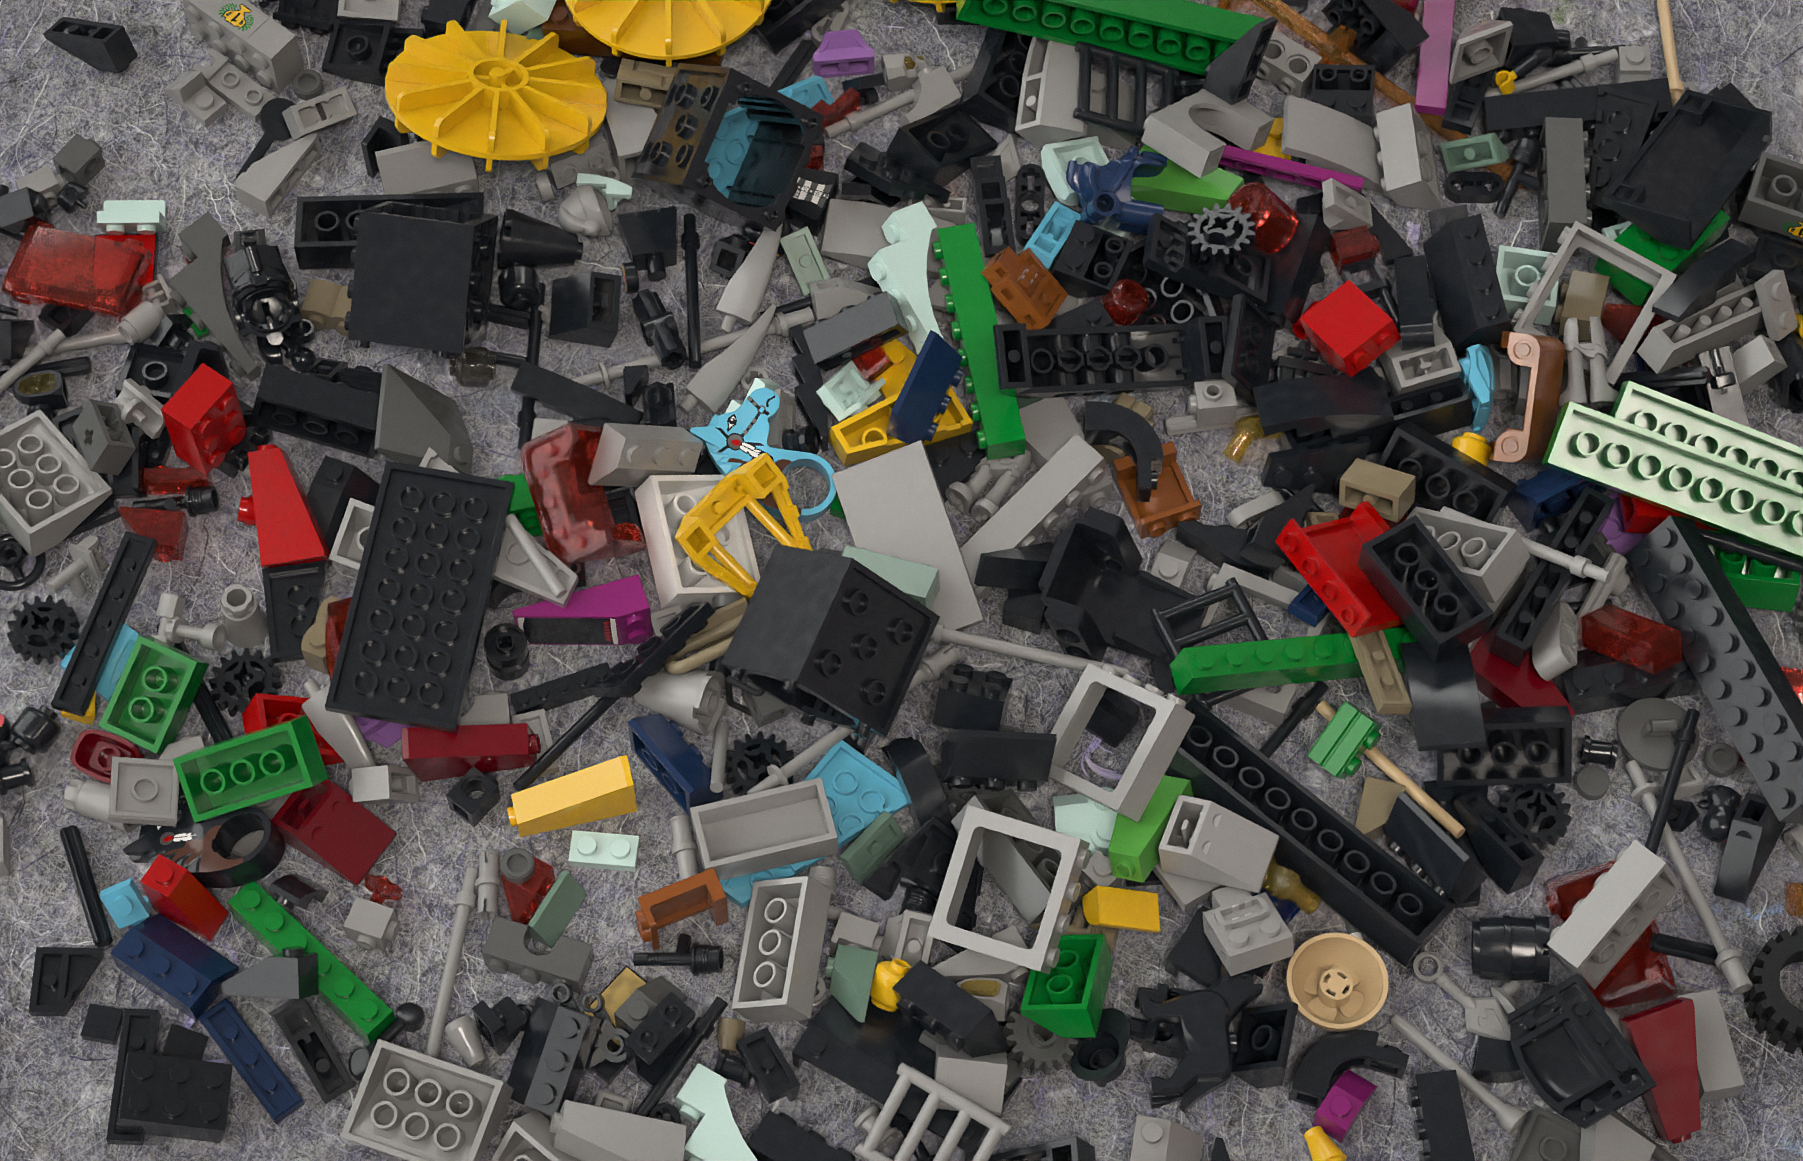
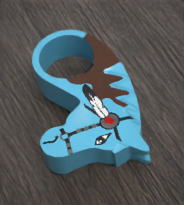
M758 388L748 396L737 410L720 416L715 414L708 426L690 429V433L701 440L703 445L706 446L711 460L724 477L763 453H767L783 474L799 466H806L817 470L827 482L828 496L820 505L814 508H797L800 515L798 517L799 522L814 521L822 517L831 507L836 494V488L831 475L835 472L825 459L812 453L772 448L767 445L770 429L769 423L776 418L780 404L779 396L773 390ZM771 492L764 499H756L770 515L783 519Z

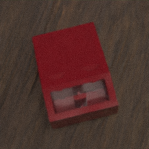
M328 779L312 787L293 792L271 820L282 833L285 843L358 887L397 835L396 832L360 803L353 802V798Z

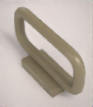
M746 597L715 610V613L707 619L708 625L700 632L692 634L691 638L685 641L686 646L680 652L670 655L664 661L665 669L668 673L683 674L724 656L749 604ZM698 650V653L678 661L684 655Z

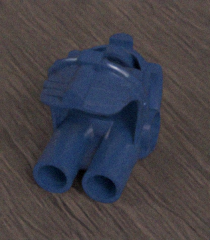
M1130 146L1126 154L1120 159H1113L1104 166H1099L1093 162L1077 164V161H1068L1066 180L1071 189L1077 193L1082 206L1080 220L1100 229L1104 227L1109 230L1111 228L1147 236L1149 218L1156 212L1163 215L1164 206L1131 199V181L1134 177L1157 176L1167 167L1168 158L1162 154L1148 151L1139 153L1140 149Z

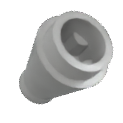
M469 1015L459 1017L445 1026L444 1029L447 1033L445 1038L466 1061L470 1069L488 1060L476 1021H472Z

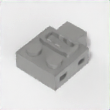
M1229 886L1211 891L1212 910L1203 912L1204 933L1230 976L1294 956L1293 935L1266 892L1252 896L1248 890Z

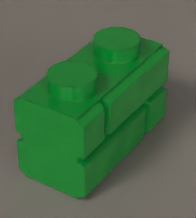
M1344 701L1307 756L1335 777L1345 780L1347 775L1349 777L1354 776L1361 767L1362 761L1359 758L1366 749H1373L1380 740L1381 734L1379 730L1382 724L1354 704Z

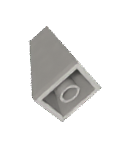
M607 79L601 82L607 90V111L603 123L615 166L620 175V182L632 188L645 185L631 178L657 114L650 107L614 101L617 79Z

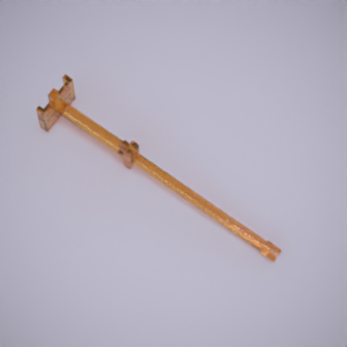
M1219 0L1217 8L1235 12L1248 0ZM1250 0L1320 50L1321 64L1368 65L1349 51L1357 36L1353 29L1345 31L1346 27L1341 24L1329 35L1281 0ZM1375 70V89L1399 106L1411 103L1413 107L1415 106V98ZM1418 113L1428 127L1446 140L1453 141L1468 138L1466 134L1441 127L1443 120L1441 116ZM1505 162L1484 166L1489 171L1500 175L1505 184L1513 169L1512 165H1508ZM1519 184L1516 192H1518V190L1521 189L1523 185Z

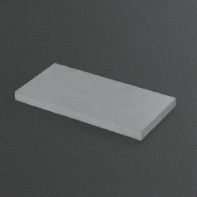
M921 440L831 475L856 548H865L871 552L896 556L903 560L938 568L940 590L931 611L940 616L938 623L944 624L945 628L962 631L985 622L929 457Z

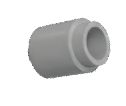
M144 300L121 318V323L117 325V329L124 340L130 345H134L137 342L142 343L154 333L164 318L165 313L156 302L150 303Z

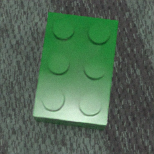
M139 635L99 727L156 754H162L168 744L175 742L210 663L154 637Z

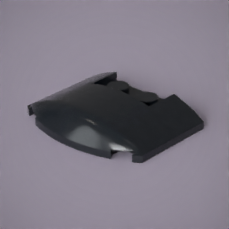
M1578 973L1508 1014L1512 1050L1528 1083L1555 1112L1577 1123L1582 1128L1590 1127L1657 1087L1656 1082Z

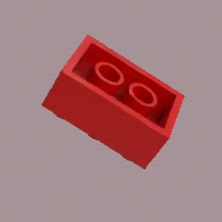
M204 363L199 366L161 408L176 456L204 475H207L213 468H217L223 462L225 454L233 445H237L243 440L247 431L233 382Z

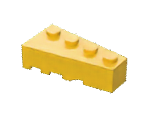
M950 387L947 396L951 397L944 415L938 413L934 423L939 424L931 442L925 440L924 446L971 432L973 422L952 387ZM900 392L831 427L828 441L843 466L865 462L909 445L886 434L891 411Z

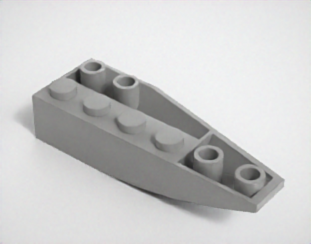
M1032 37L1022 77L1015 131L1035 147L1086 135L1088 123L1073 118V112L1075 108H1078L1079 52L1075 51V46ZM1091 67V92H1090V101H1091V93H1092V86H1093L1092 67Z

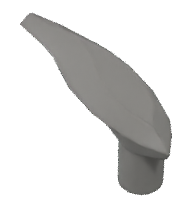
M1518 981L1505 983L1501 987L1491 986L1493 997H1497L1507 1017L1509 1013L1519 1008L1518 1003L1511 998L1521 988Z

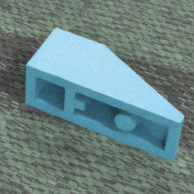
M1055 201L1025 245L1024 250L1029 247L1050 272L1066 243L1075 221H1080V214Z

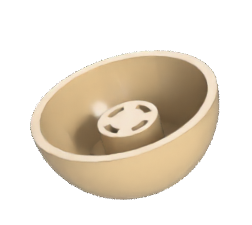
M1325 933L1304 942L1295 951L1294 956H1292L1286 976L1287 991L1291 1002L1298 1004L1297 1012L1310 1024L1320 1029L1334 1032L1356 1029L1374 1018L1385 1002L1389 986L1385 964L1376 950L1360 938L1345 933Z

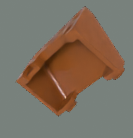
M1502 331L1500 347L1507 348V354L1514 364L1530 367L1522 429L1506 427V431L1501 433L1496 441H1488V445L1492 450L1489 453V459L1514 463H1541L1557 422L1558 398L1561 391L1565 360L1564 345L1558 338L1552 336Z

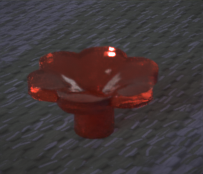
M366 875L364 879L366 881L365 886L370 891H373L369 901L382 905L385 899L401 900L403 896L401 894V887L391 883L384 876Z

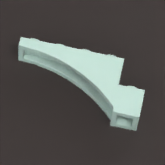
M922 201L892 212L881 226L885 238L891 245L878 250L867 264L872 278L877 281L881 290L889 292L898 300L909 330L907 334L913 342L918 355L930 330L942 337L933 314L927 283V252L930 236L937 228V225Z
M699 1063L676 1096L677 1107L680 1109L679 1113L691 1122L701 1121L685 1145V1160L758 1161L744 1141L733 1119L726 1097L729 1091L728 1080Z

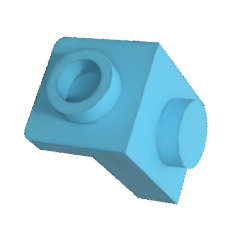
M132 878L101 890L100 899L119 929L128 925L135 926L150 916L152 905L147 896H142Z

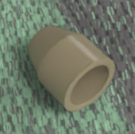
M719 1018L716 1037L720 1051L723 1049L729 1050V1053H736L738 1051L736 1043L744 1038L745 1021L733 1018Z

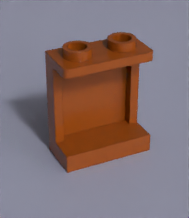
M1173 441L1162 444L1164 455L1162 474H1157V490H1151L1150 502H1137L1136 469L1131 458L1126 456L1113 461L1112 478L1140 539L1149 536L1152 538L1159 537L1166 533L1167 530L1178 527V521L1186 522L1200 519L1202 505L1199 500H1194L1176 462L1177 450Z
M714 868L638 897L639 910L634 912L638 922L636 925L643 943L650 942L653 951L660 948L658 929L708 909L716 927L729 922L727 898Z

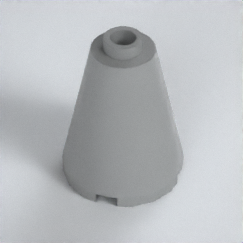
M715 670L688 671L678 675L670 674L668 671H659L653 676H648L641 683L642 688L634 695L635 701L657 714L661 713L665 718L673 720L675 723L698 735L708 736L707 731L713 732L716 729V724L720 722L725 708L726 699L721 698V688H725V676Z

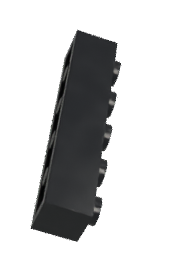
M608 662L510 694L511 702L516 715L540 709L548 711L593 696L594 694L588 687L597 680L600 683H604L613 675Z

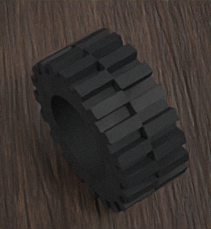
M1797 926L1791 936L1786 929L1779 932L1775 940L1771 938L1765 944L1747 974L1753 983V987L1743 993L1744 1002H1751L1746 1009L1749 1019L1754 1017L1759 1019L1754 1026L1759 1034L1767 1030L1771 1034L1767 1040L1770 1044L1776 1046L1780 1040L1786 1043L1784 1051L1791 1054L1794 1053L1797 1047H1801L1803 1056V1011L1793 1006L1786 999L1779 979L1780 971L1784 967L1792 963L1803 962V926Z

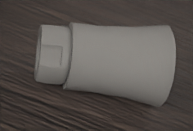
M241 584L228 586L226 592L221 595V610L224 616L226 638L236 647H254L260 644L268 634L267 616L260 609L255 595L249 588H245Z
M74 778L67 785L64 793V807L66 809L113 825L127 833L132 832L137 824L108 822L110 784L90 779L86 781Z

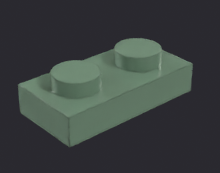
M808 226L780 238V244L803 296L811 293L810 282L831 279Z
M883 811L839 858L852 879L862 883L906 836L893 815Z

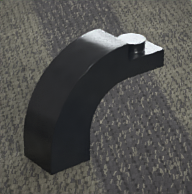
M1085 401L1084 440L1089 445H1109L1124 451L1131 458L1136 469L1137 502H1150L1151 490H1157V474H1162L1164 461L1162 445L1155 430L1142 416L1129 408L1109 402Z
M912 737L898 738L889 745L881 747L884 760L895 774L903 790L915 830L919 829L927 820L935 817L956 833V829L951 823L953 818L944 791L919 739L913 740Z
M1543 983L1539 995L1555 987V985ZM1479 1036L1474 1050L1471 1070L1473 1077L1478 1081L1488 1083H1509L1525 1078L1516 1061L1510 1041Z
M1349 1030L1333 1034L1312 1047L1302 1059L1294 1078L1289 1100L1319 1108L1326 1097L1331 1081L1339 1073L1351 1068H1366L1402 1079L1409 1055L1402 1053L1401 1049L1394 1046H1377L1378 1032Z

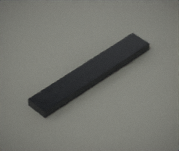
M128 531L125 532L52 699L51 706L53 709L84 717L158 546L156 539Z

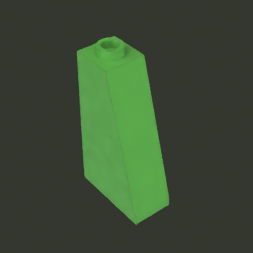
M1146 144L1139 152L1148 151L1161 154ZM1169 158L1167 159V167L1157 176L1134 177L1131 181V197L1136 200L1161 204L1164 206V209L1202 215L1203 207L1211 211L1214 210V204L1218 203L1220 208H1225L1227 203H1230L1231 210H1235L1238 207H1243L1247 199L1244 178L1218 167L1217 170L1199 178Z
M1163 775L1138 823L1117 813L1108 849L1113 877L1141 883L1145 882L1160 859L1158 848L1179 794L1193 797L1190 780Z

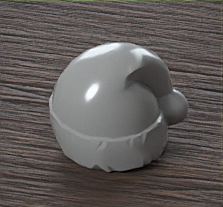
M590 184L577 186L562 201L558 216L564 230L579 232L591 237L613 234L614 225L611 210L608 209L607 200L595 186Z

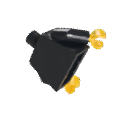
M1501 7L1495 20L1511 21L1513 24L1504 61L1506 67L1513 70L1511 72L1503 70L1496 74L1495 82L1497 87L1500 88L1503 95H1508L1515 89L1513 80L1518 77L1522 79L1534 69L1551 63L1556 48H1567L1569 46V30L1554 29L1550 15L1546 12L1531 11L1524 8Z

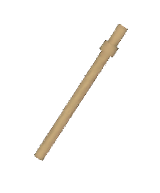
M1657 0L1666 74L1673 108L1685 92L1684 84L1679 77L1669 0Z
M1325 700L1321 701L1316 707V711L1328 722L1332 720L1337 712ZM1374 747L1371 750L1366 749L1363 754L1396 784L1406 786L1405 792L1456 839L1462 836L1465 828L1379 749Z

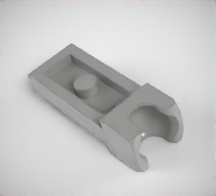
M209 49L208 54L211 57V67H203L195 63L192 71H201L206 85L212 91L256 123L259 120L262 107L268 101L275 99V96L228 63V59L218 51Z

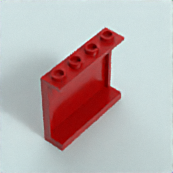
M1369 501L1359 503L1350 517L1301 528L1294 518L1289 520L1275 540L1276 544L1352 638L1404 624L1358 566L1362 545L1391 529Z

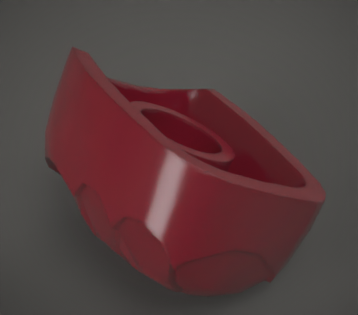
M88 729L79 734L73 746L70 760L74 767L81 772L110 784L113 756L143 759L145 757L135 745L120 736L100 730Z

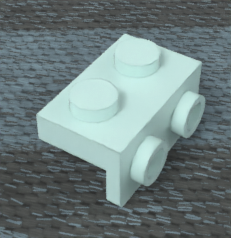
M164 200L104 201L103 211H97V224L104 232L110 235H122L125 232L152 235L156 232H166L167 204Z
M851 360L842 366L816 392L822 399L823 404L830 409L840 422L849 415L852 417L867 409V405L881 396L879 389L886 381L882 377L870 385Z

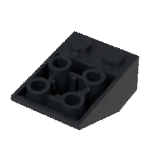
M1331 0L1322 10L1328 21L1335 27L1364 65H1375V78L1377 81L1399 67L1430 37L1411 12L1390 0Z

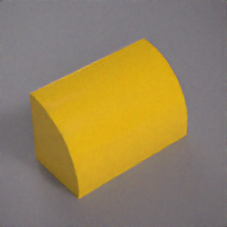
M1097 885L1082 897L1085 918L1093 926L1147 933L1160 932L1158 893Z

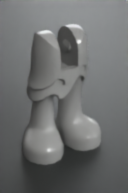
M1597 316L1589 318V334L1591 337L1589 342L1578 341L1579 328L1577 326V318H1568L1565 323L1563 344L1564 350L1567 353L1568 384L1566 390L1559 395V408H1562L1564 403L1569 401L1587 406L1583 358L1590 365V405L1611 406L1616 401L1618 392L1609 386L1606 377L1605 361H1609L1607 356L1608 350L1605 345L1603 326L1600 318Z
M1025 449V454L1017 455L1013 459L1005 457L987 461V457L982 458L975 467L976 475L969 483L964 484L956 481L949 485L945 491L947 499L962 514L966 515L971 510L972 519L981 525H985L1000 510L998 506L1010 487L1017 485L1028 469L1032 458L1031 452ZM989 482H996L987 495L976 502Z

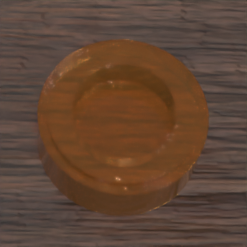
M1791 882L1787 886L1785 905L1789 916H1803V883Z

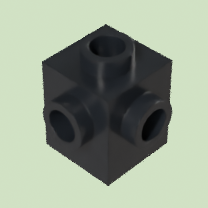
M732 234V236L719 239L712 249L709 269L720 273L719 275L722 278L730 280L754 245L749 243V238L740 234Z

